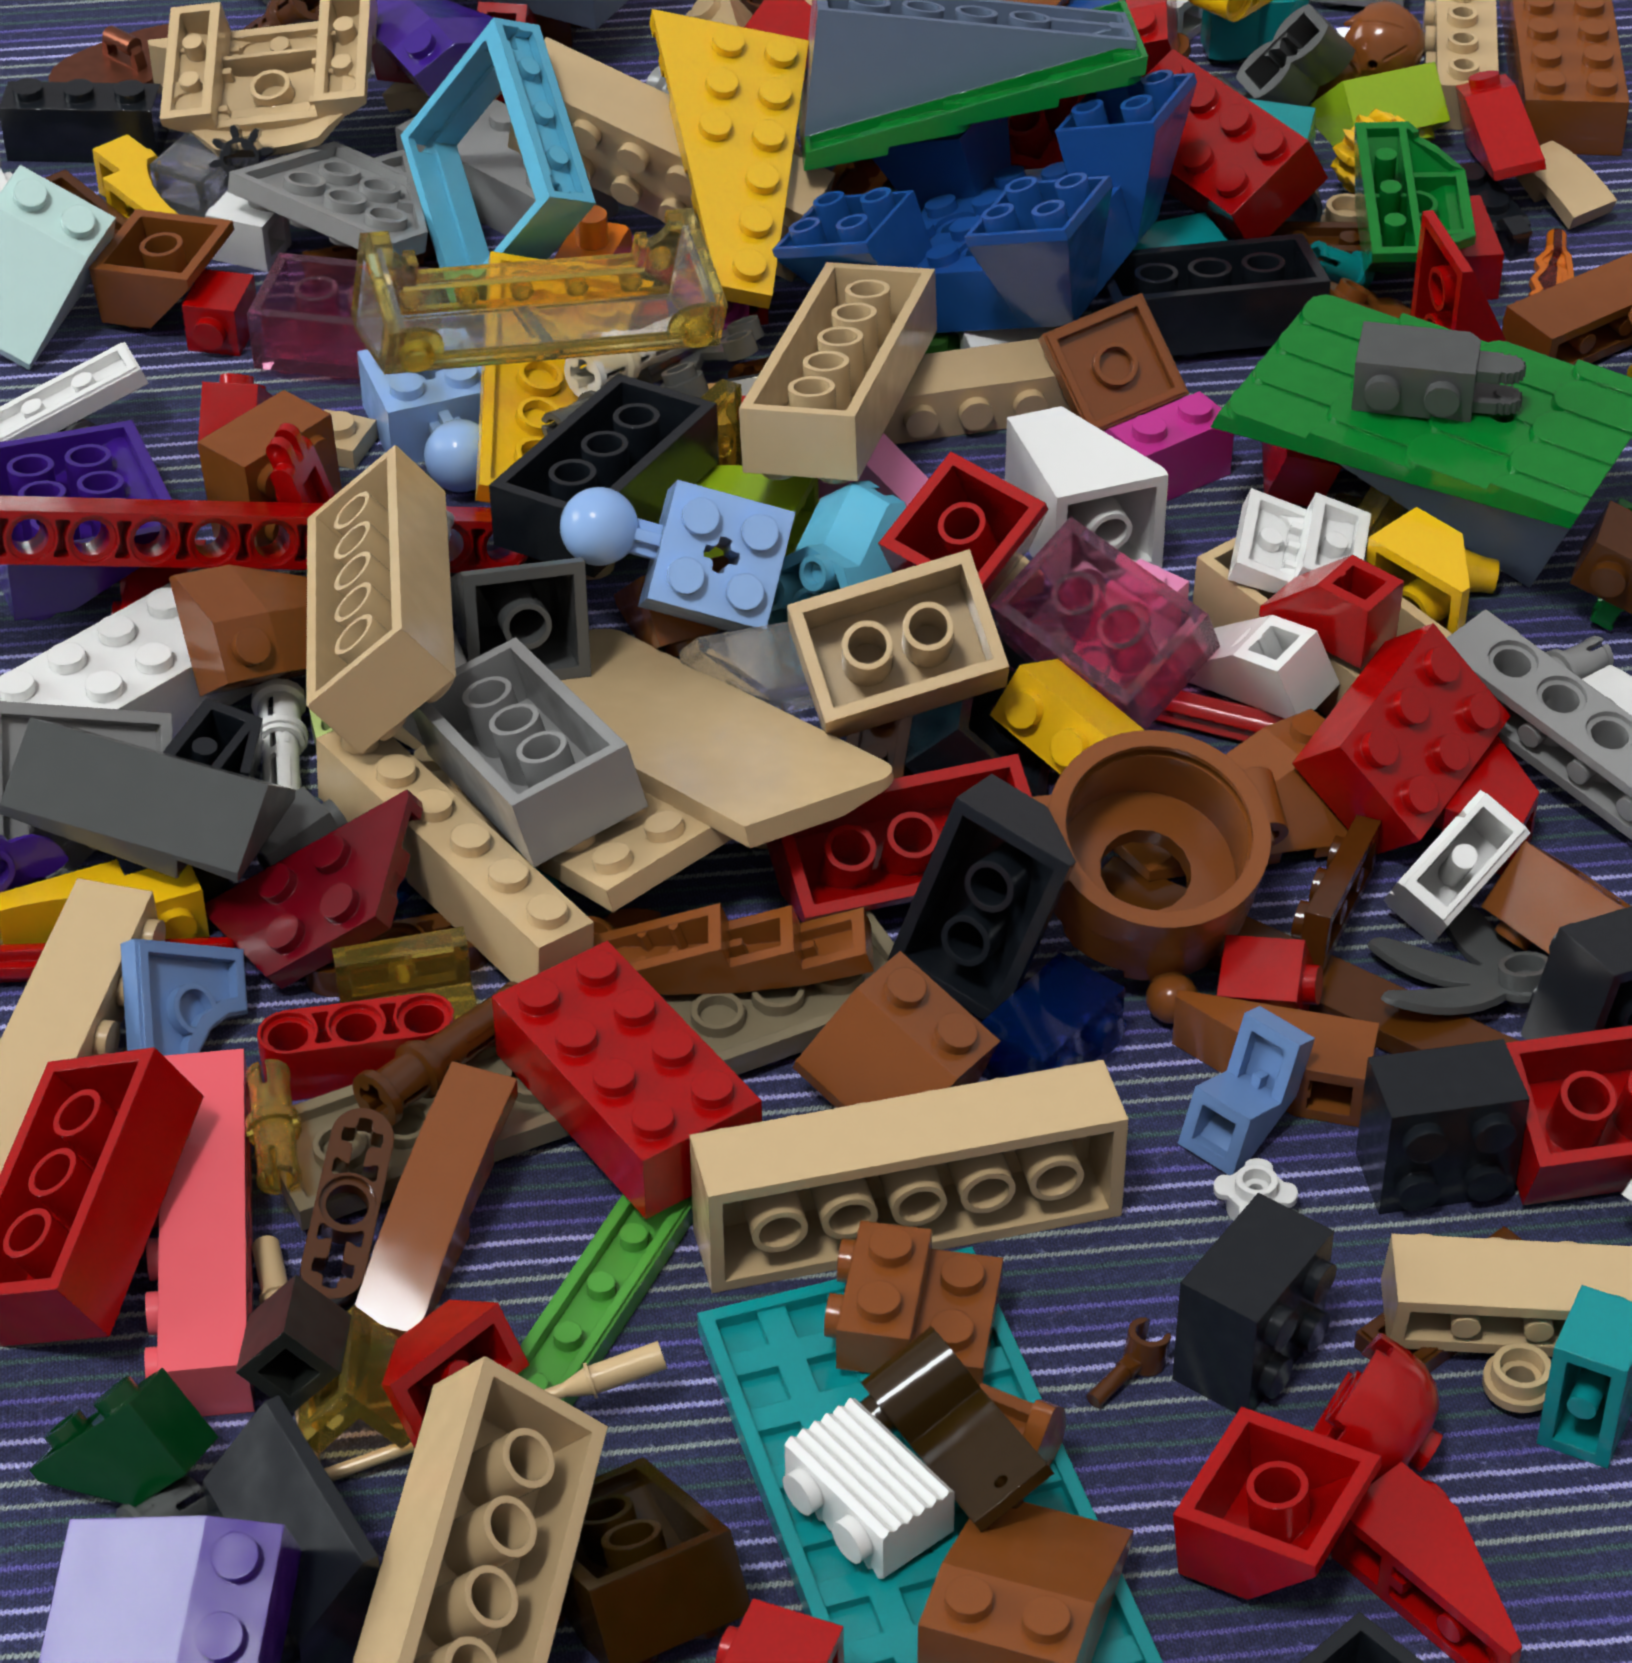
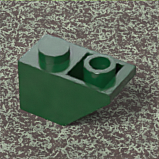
M162 1367L137 1385L130 1376L117 1382L94 1402L93 1405L98 1411L89 1417H86L80 1409H77L61 1420L44 1436L50 1448L29 1471L39 1482L136 1507L186 1475L217 1440L218 1436Z

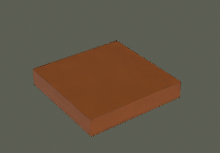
M1142 293L1046 332L1038 339L1072 413L1102 431L1175 402L1189 394Z

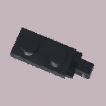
M1480 163L1459 164L1466 171L1469 195H1481L1504 256L1509 261L1529 258L1528 246L1532 230L1528 216L1498 181L1492 179Z

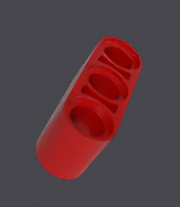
M415 993L290 1009L273 1013L262 1021L257 1031L262 1075L266 1090L276 1098L297 1101L312 1099L353 1085V1079L364 1070L373 1069L376 1071L394 1059L396 1050L409 1040L425 1041L444 1029L445 1026L455 1020L454 1009L451 1002L441 995Z

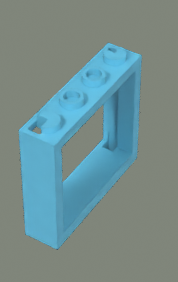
M493 17L400 135L453 312L484 315L486 269L490 253L457 145L500 91H502L536 201L496 247L494 252L547 260L596 204L540 26L536 24ZM416 144L425 145V149L419 152Z

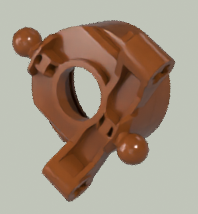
M1156 730L1132 731L1108 737L1082 751L1064 769L1051 795L1035 796L1032 798L1049 808L1076 861L1054 910L1055 915L1062 922L1065 935L1072 945L1085 955L1102 964L1122 970L1124 978L1150 980L1151 983L1146 991L1147 1008L1151 1015L1163 1024H1173L1177 989L1198 992L1192 980L1184 975L1206 967L1208 961L1224 949L1226 935H1238L1246 921L1268 864L1271 848L1284 840L1288 835V825L1273 772L1268 768L1261 766L1241 768L1231 758L1211 745L1179 733ZM1130 842L1151 843L1167 850L1179 861L1186 875L1187 891L1174 905L1160 910L1145 909L1117 899L1108 891L1101 877V862L1103 858L1115 847Z

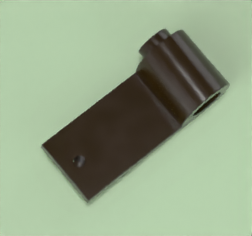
M932 1326L860 1382L869 1394L860 1403L892 1434L898 1430L925 1465L955 1492V1501L981 1532L1011 1508H1019L1023 1504V1498L1054 1474L1045 1460L981 1389L963 1363Z

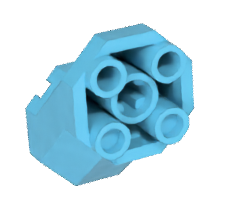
M869 480L852 482L821 497L795 551L784 557L767 630L779 662L787 668L797 667L803 671L788 626V604L892 573L878 542L905 510L906 505L904 501L894 495H883L876 489L881 487Z

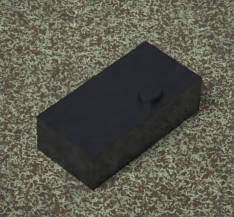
M1303 233L1137 249L1131 251L1091 302V314L1142 293L1171 356L1196 358L1204 352L1273 346L1282 332L1289 327L1302 311L1304 305L1313 296L1330 295L1331 281Z
M617 374L489 485L494 545L544 562L575 558L566 549L562 541L560 519L568 501L577 493L592 487H606L621 493L634 507L637 518L655 522L662 514L667 490L677 479L696 484L719 463L717 403ZM585 563L586 575L595 578L607 565L594 566Z

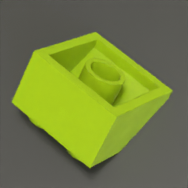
M1435 62L1342 81L1307 106L1315 108V127L1332 146L1342 142L1345 137L1343 129L1350 130L1355 126L1358 114L1368 117L1376 108L1382 112L1391 113L1394 116L1398 115L1405 121L1410 122L1420 131L1419 136L1427 141L1435 139L1434 131L1451 121Z

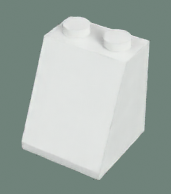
M1062 406L1007 417L1005 481L1047 504L1049 510L1028 551L1053 592L1115 579L1138 559L1145 560L1162 568L1169 475L1164 467Z

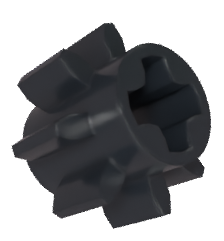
M238 124L230 127L231 140L225 141L220 138L212 140L214 146L221 149L219 159L213 160L209 165L212 168L222 167L227 173L224 179V186L228 187L230 171L244 168L242 164L234 165L231 160V154H235L239 150V142L244 150L252 149L255 154V160L248 162L247 166L265 162L266 155L273 154L276 151V147L269 146L264 148L258 141L262 135L261 128H255L249 136H243L241 128Z

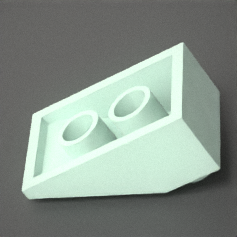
M19 165L0 192V355L30 370L91 282L89 267L114 237L116 217L22 165Z

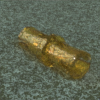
M265 1059L266 1083L262 1082L259 1062L253 1063L245 1074L251 1112L245 1120L247 1137L249 1136L250 1143L255 1146L257 1186L265 1193L281 1195L283 1193L280 1171L285 1172L289 1192L298 1188L303 1180L301 1168L299 1167L296 1140L299 1139L302 1133V1125L298 1111L292 1107L290 1068L280 1060Z

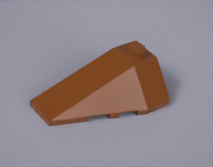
M224 565L169 577L200 697L255 686L276 678L288 679L306 675V576Z
M1308 709L1262 728L1225 754L1241 768L1261 766L1273 772L1288 825V835L1284 840L1271 848L1268 864L1280 863L1282 853L1311 849L1315 858L1326 857L1329 854L1334 837L1336 835L1345 837L1348 832L1346 826L1292 764L1325 721L1313 709ZM1130 842L1113 849L1115 853L1148 881L1186 876L1175 857L1167 850L1151 843Z

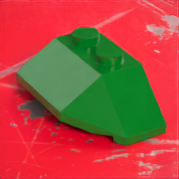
M1408 121L1355 123V209L1364 272L1391 274L1416 271L1422 211L1433 210L1460 251L1474 245L1476 241L1465 169L1437 145L1420 137V131Z

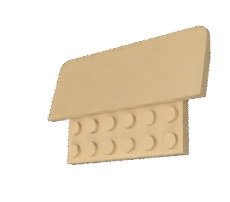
M614 629L589 630L592 676L561 681L628 745L648 807L536 866V868L609 911L614 912L732 839L751 849L843 817L885 791L894 780L893 769L888 762L829 733L826 734L825 731L659 649H655L653 646L625 632ZM422 745L417 748L413 756L521 854L427 754L425 746Z

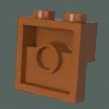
M860 1220L856 1240L842 1238L839 1248L836 1278L837 1282L846 1283L844 1294L830 1293L825 1312L824 1336L836 1338V1369L873 1373L927 1328L932 1326L956 1354L978 1385L983 1383L1003 1279V1258L932 1249V1229Z

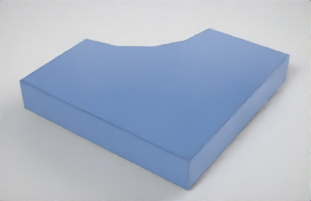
M135 938L120 944L127 1051L155 1047L163 1056L201 1052L209 1033L214 1027L224 1020L235 1019L248 1014L244 949Z

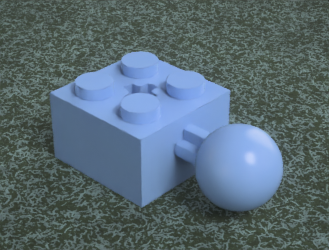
M465 328L453 331L441 330L430 336L403 342H385L375 348L357 351L363 407L368 418L376 420L378 438L385 453L396 445L415 463L425 461L429 475L441 487L453 492L475 490L482 360Z
M677 479L667 490L659 524L637 518L634 507L621 493L606 487H592L577 493L568 501L560 519V534L566 549L575 558L583 557L585 563L589 565L605 566L613 564L624 558L628 553L650 559L638 607L755 638L767 629L796 512ZM714 547L720 548L729 561V564L722 568L719 573L712 570L713 560L704 557V552H710Z

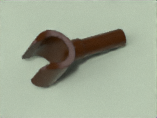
M1141 1317L1133 1320L1128 1328L1123 1357L1086 1395L1088 1402L1095 1408H1100L1128 1379H1132L1136 1374L1155 1376L1161 1373L1166 1364L1171 1333L1165 1334L1157 1342L1145 1341L1150 1319Z

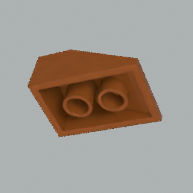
M1023 1502L1017 1509L1011 1508L983 1532L969 1518L941 1563L919 1621L917 1663H1091L1133 1541L1134 1530Z

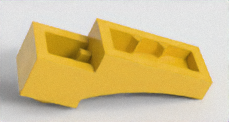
M128 134L92 149L99 193L106 198L108 204L128 219L136 209L178 214L162 199L159 178L162 176V167L158 157L151 149L145 148Z
M116 859L0 892V945L47 943L77 878L153 891L158 920H163L165 923V939L210 937L203 890L191 865L188 864L176 879L149 868L124 875Z

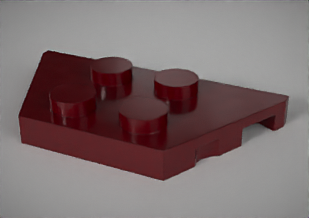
M408 789L206 902V916L227 937L233 939L234 945L238 949H244V955L269 980L281 989L287 987L391 929L398 904L397 889L405 878L411 856L402 848L408 822L421 820L423 813L422 802Z

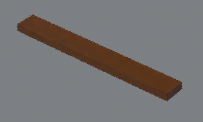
M1115 855L1101 869V877L1108 891L1117 899L1137 907L1160 910L1174 905L1187 891V888L1167 879L1148 881L1125 860ZM1248 916L1238 933L1239 936L1293 939L1290 935ZM1223 950L1208 961L1207 968L1220 973ZM1331 955L1323 970V988L1319 1005H1309V1011L1379 1023L1377 1047L1391 1054L1504 1039L1505 1043L1519 1041L1462 1014L1433 1015L1391 1006L1380 999L1384 992L1408 989Z

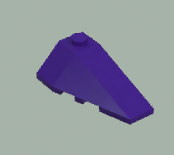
M376 0L378 5L376 43L418 89L430 99L493 17L449 0Z

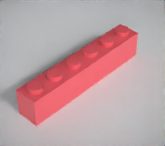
M244 1049L164 1055L204 1097L168 1186L167 1194L163 1199L152 1227H159V1237L148 1238L146 1243L148 1276L150 1281L158 1280V1291L146 1292L145 1294L149 1336L157 1335V1346L145 1347V1378L163 1367L202 1417L255 1412L254 1385L236 1373L248 1315L253 1312L251 1092Z

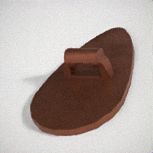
M169 24L149 27L127 33L112 25L108 26L103 31L102 43L63 59L53 67L48 80L49 82H69L75 79H86L92 83H119L125 80H137L145 84H154L148 40L168 38Z

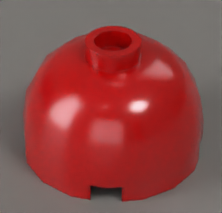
M1380 1333L1362 1352V1355L1370 1360L1363 1373L1357 1370L1353 1374L1350 1372L1346 1374L1312 1430L1315 1433L1381 1455L1382 1466L1372 1483L1400 1462L1420 1473L1434 1455L1443 1438L1441 1433L1432 1428L1440 1406L1435 1380L1426 1365L1408 1349L1385 1334Z

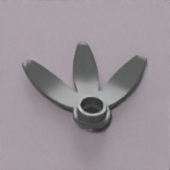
M1470 903L1445 929L1455 947L1470 962L1386 937H1376L1367 943L1373 953L1394 968L1422 981L1447 987L1418 990H1388L1380 998L1383 1002L1394 1007L1433 1015L1469 1014L1495 1007L1504 1001H1507L1509 1005L1516 1008L1529 1009L1530 997L1539 984L1548 956L1531 951L1514 952L1504 937L1494 930L1495 927Z

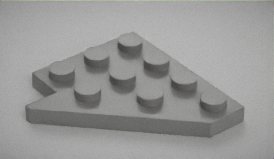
M333 141L229 172L228 192L247 200L250 207L261 211H272L288 218V222L292 226L302 229H313L329 236V241L335 245L354 247L370 254V259L376 263L398 265L402 263L403 259L426 251L427 226L407 156L403 149L373 158Z

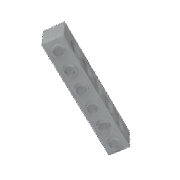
M1486 609L1448 636L1447 640L1511 715L1497 735L1505 746L1632 840V715Z

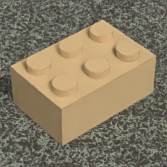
M970 549L787 605L788 626L821 728L826 734L829 733L837 738H841L1007 686L1009 664Z

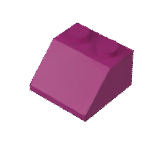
M1200 391L1104 431L1165 468L1169 474L1167 501L1231 474L1234 434L1211 428L1213 421L1222 408Z

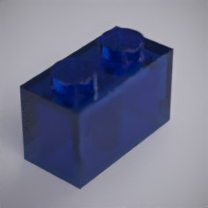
M1060 952L981 1022L983 1026L1000 1040L982 1076L988 1080L1066 1065L1092 1062L1102 1053H1111L1122 1040L1126 1030V1020L1123 1018L1125 987Z

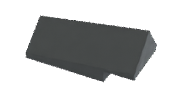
M30 718L0 802V814L176 879L188 864L238 883L295 800L296 790L64 724Z

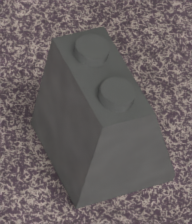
M583 557L462 571L450 577L453 629L467 662L516 637L560 680L592 676L586 570Z

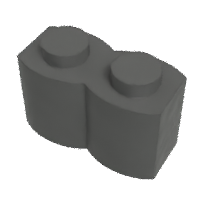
M1308 4L1297 9L1281 24L1275 33L1273 41L1256 49L1244 61L1236 75V79L1256 100L1307 107L1314 98L1318 87L1335 79L1347 67L1353 58L1355 49L1336 28Z

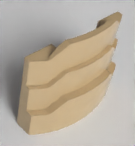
M320 0L318 21L237 31L230 30L221 2L171 7L160 110L162 126L194 135L218 157L221 149L215 147L212 140L214 138L224 139L225 141L231 140L230 127L235 124L239 125L243 136H249L255 128L262 129V135L258 141L264 148L269 146L276 147V151L273 154L266 156L292 153L321 145L345 116L367 103L368 72L371 71L372 45L376 43L378 13L376 0ZM240 142L238 143V152L231 154V157H255L253 150H244Z

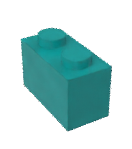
M1581 1285L1554 1346L1536 1444L1608 1469L1632 1412V1301L1618 1295H1611Z

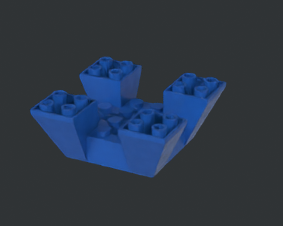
M1158 70L1141 77L1139 82L1133 85L1086 94L1071 109V113L1055 130L1064 162L1053 163L1045 168L1025 170L1021 165L1011 166L1008 117L973 123L968 130L956 135L889 147L887 156L872 159L897 191L892 192L888 187H880L864 194L844 195L842 191H831L818 196L813 201V206L802 218L789 227V232L772 249L773 254L778 258V262L811 286H813L826 262L935 269L936 333L1057 327L1078 320L1158 219L1197 85L1195 73L1173 74L1171 70Z

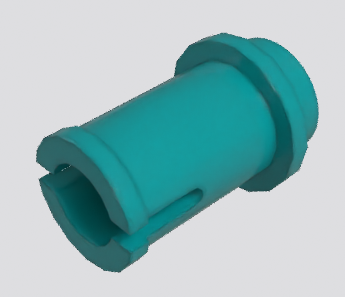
M1319 240L1310 245L1316 257L1324 260V262H1319L1330 281L1339 283L1341 278H1347L1366 289L1372 283L1375 272H1364L1361 251L1349 253L1329 246Z

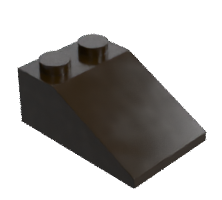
M644 1457L595 1477L562 1607L566 1613V1618L583 1646L600 1663H654L660 1653L689 1640H705L715 1637L724 1632L730 1622L745 1616L750 1605V1599L731 1530Z

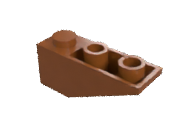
M1177 989L1172 1036L1173 1045L1223 1073L1227 1070L1244 1013L1261 1006L1315 1038L1297 1096L1286 1112L1295 1117L1359 1127L1368 1057H1373L1376 1054L1379 1023Z

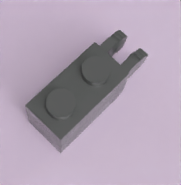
M1363 321L1355 361L1351 410L1428 419L1433 416L1471 423L1472 413L1501 414V416L1507 414L1509 416L1512 413L1515 414L1516 411H1520V407H1522V392H1519V388H1514L1513 384H1519V381H1523L1526 373V362L1522 361V358H1518L1517 355L1480 351L1481 339L1471 332Z

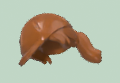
M1379 1L1370 3L1364 10L1343 23L1344 26H1351L1344 38L1355 49L1353 58L1335 79L1318 87L1312 102L1342 81L1419 65L1424 55L1425 35L1418 19L1397 3Z

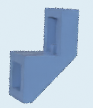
M1261 1006L1245 1012L1227 1070L1195 1086L1178 1144L1228 1175L1238 1172L1239 1169L1245 1166L1246 1161L1252 1158L1297 1096L1315 1038Z

